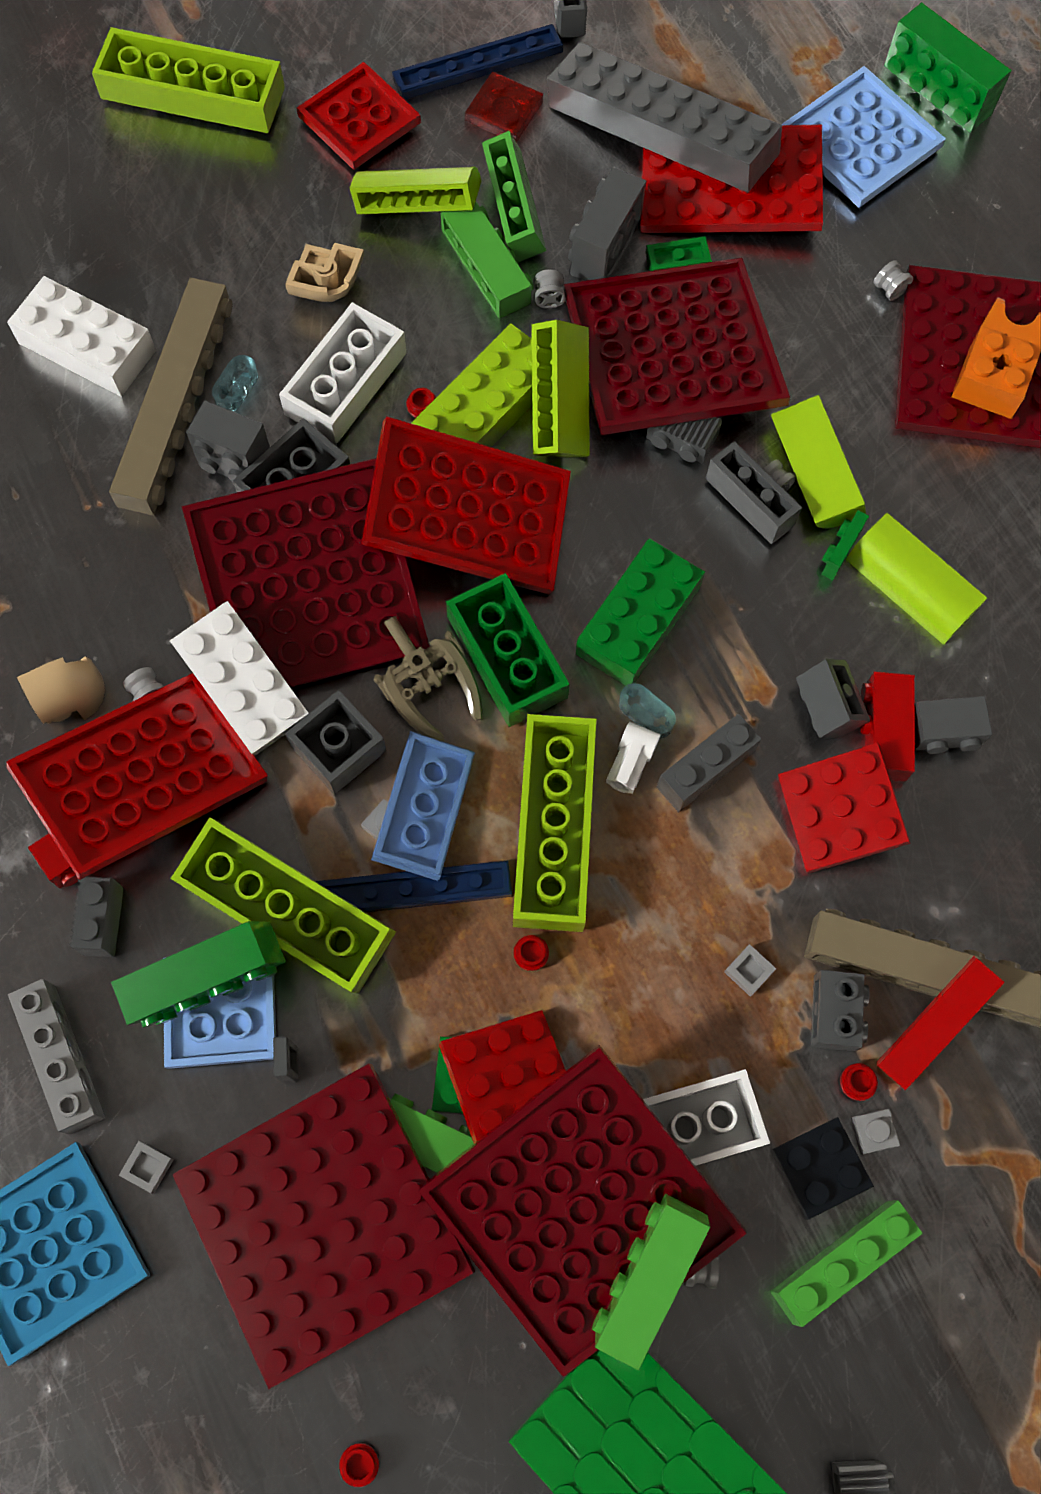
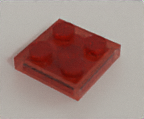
M492 71L465 111V121L496 135L510 131L517 143L542 105L543 93Z

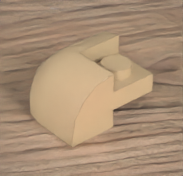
M334 243L331 250L306 244L300 260L294 261L285 283L288 294L318 302H333L346 296L355 283L363 262L364 250Z
M86 656L80 661L65 663L62 657L17 677L29 703L43 724L46 722L49 724L51 722L63 721L76 710L86 720L96 713L104 699L105 686L103 677L92 660Z

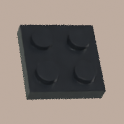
M838 1117L771 1149L805 1220H809L874 1187Z

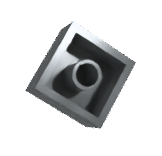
M205 400L186 431L199 466L208 473L215 474L217 472L225 475L232 482L270 448L263 423Z
M339 689L285 733L292 749L334 795L387 751L384 738Z

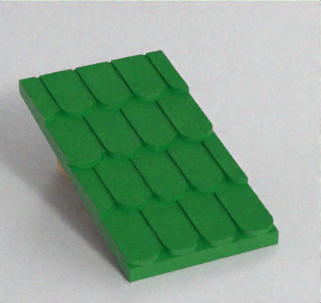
M597 1350L561 1380L509 1439V1443L553 1494H787L648 1352L639 1370H636L614 1357Z

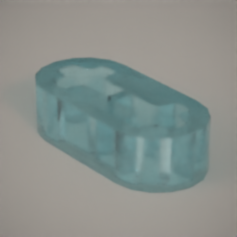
M238 355L234 357L214 384L212 396L217 406L234 411L241 406L258 379V370L255 361L250 356ZM246 368H248V373L242 372L240 376L238 375V370L244 371ZM232 390V397L226 396L225 399H222V394L228 395Z
M628 684L622 689L619 697V707L628 718L637 725L661 734L660 739L671 734L675 726L676 717L669 706L641 684ZM628 695L630 697L639 695L641 697L640 705L634 703L630 706L628 704ZM653 716L658 719L662 716L666 717L665 725L667 727L662 724L655 727L653 725L655 720Z

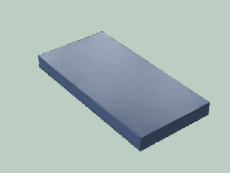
M410 731L371 860L438 881L440 879L475 752Z

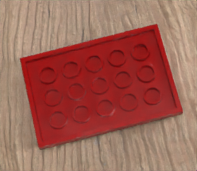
M782 125L780 154L748 193L643 148L642 179L646 180L641 214V233L822 231V125Z
M386 416L382 424L361 544L489 579H494L506 573L511 583L515 586L550 594L554 591L571 471Z
M193 673L6 761L8 771L79 880L267 782L268 778L267 773L255 756L248 750Z

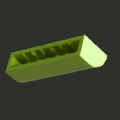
M475 166L358 171L351 182L350 192L357 214L473 210L482 180L479 170Z
M557 319L531 324L533 455L562 458L590 456L589 327Z
M816 395L770 414L816 526L819 528H834L841 526L846 518L852 521L857 510L866 514L865 502L820 396Z
M888 513L867 531L845 559L943 645L980 609L987 599L984 594Z

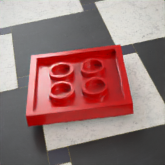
M362 62L296 107L298 117L353 170L421 123V115L365 62Z
M878 742L778 774L801 856L808 874L911 844Z
M542 1010L441 1041L439 1044L474 1144L566 1072Z

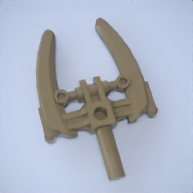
M396 616L384 622L405 657L400 666L395 668L393 664L388 667L385 675H375L374 682L377 683L387 701H391L399 714L411 727L421 735L444 742V735L423 717L411 702V699L418 692L425 691L426 694L432 691L430 687L433 685L436 688L442 685L440 681L443 677L455 673L462 686L471 717L476 721L483 717L481 697L476 679L467 660L463 656L465 655L464 651L451 631L445 633L444 639H434L429 642L431 647L416 649ZM443 657L447 662L445 667L439 671H433V663ZM409 677L418 680L412 688L404 689L401 685V682Z

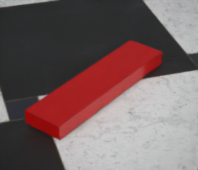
M973 956L876 1062L877 1066L906 1090L1005 982L978 958Z

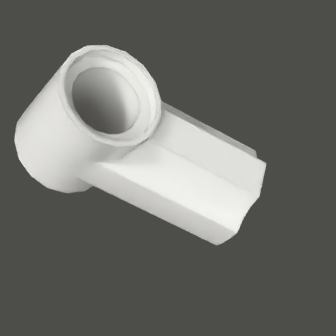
M629 721L619 743V752L606 779V783L615 790L633 794L646 762H650L661 734Z

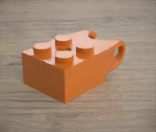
M998 297L969 348L951 397L1012 419L1026 395L1041 353V312L1038 313L1032 323L1017 325L1007 318L1005 314V300Z

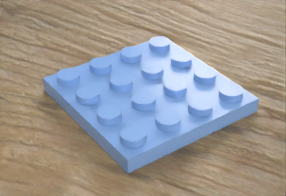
M865 66L781 124L822 125L823 175L858 208L942 148L946 140L942 134Z

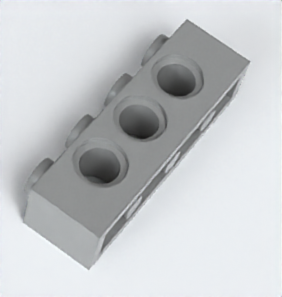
M40 979L9 993L10 1003L58 1132L71 1135L105 1119L106 1117L56 986L44 979Z

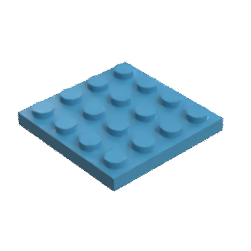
M78 1142L73 1143L0 1189V1351L7 1365L12 1366L151 1276L86 1153Z

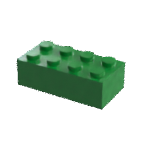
M922 2L898 21L884 64L888 70L970 133L993 114L1012 71Z
M649 538L578 637L575 655L631 689L699 591L705 571Z
M506 573L446 601L447 618L508 727L527 719V714H538L568 699L570 683Z
M248 921L112 981L111 984L126 1024L141 1023L142 1027L145 1028L153 1024L157 1026L177 1018L176 1011L177 1013L187 1009L192 1011L211 1002L209 996L211 998L221 994L226 996L244 988L242 981L246 983L255 979L260 981L278 973L276 966L285 963L286 960L271 923L268 921Z

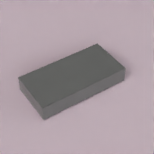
M287 1037L273 1038L274 1077L284 1084L297 1083L299 1081L298 1047Z

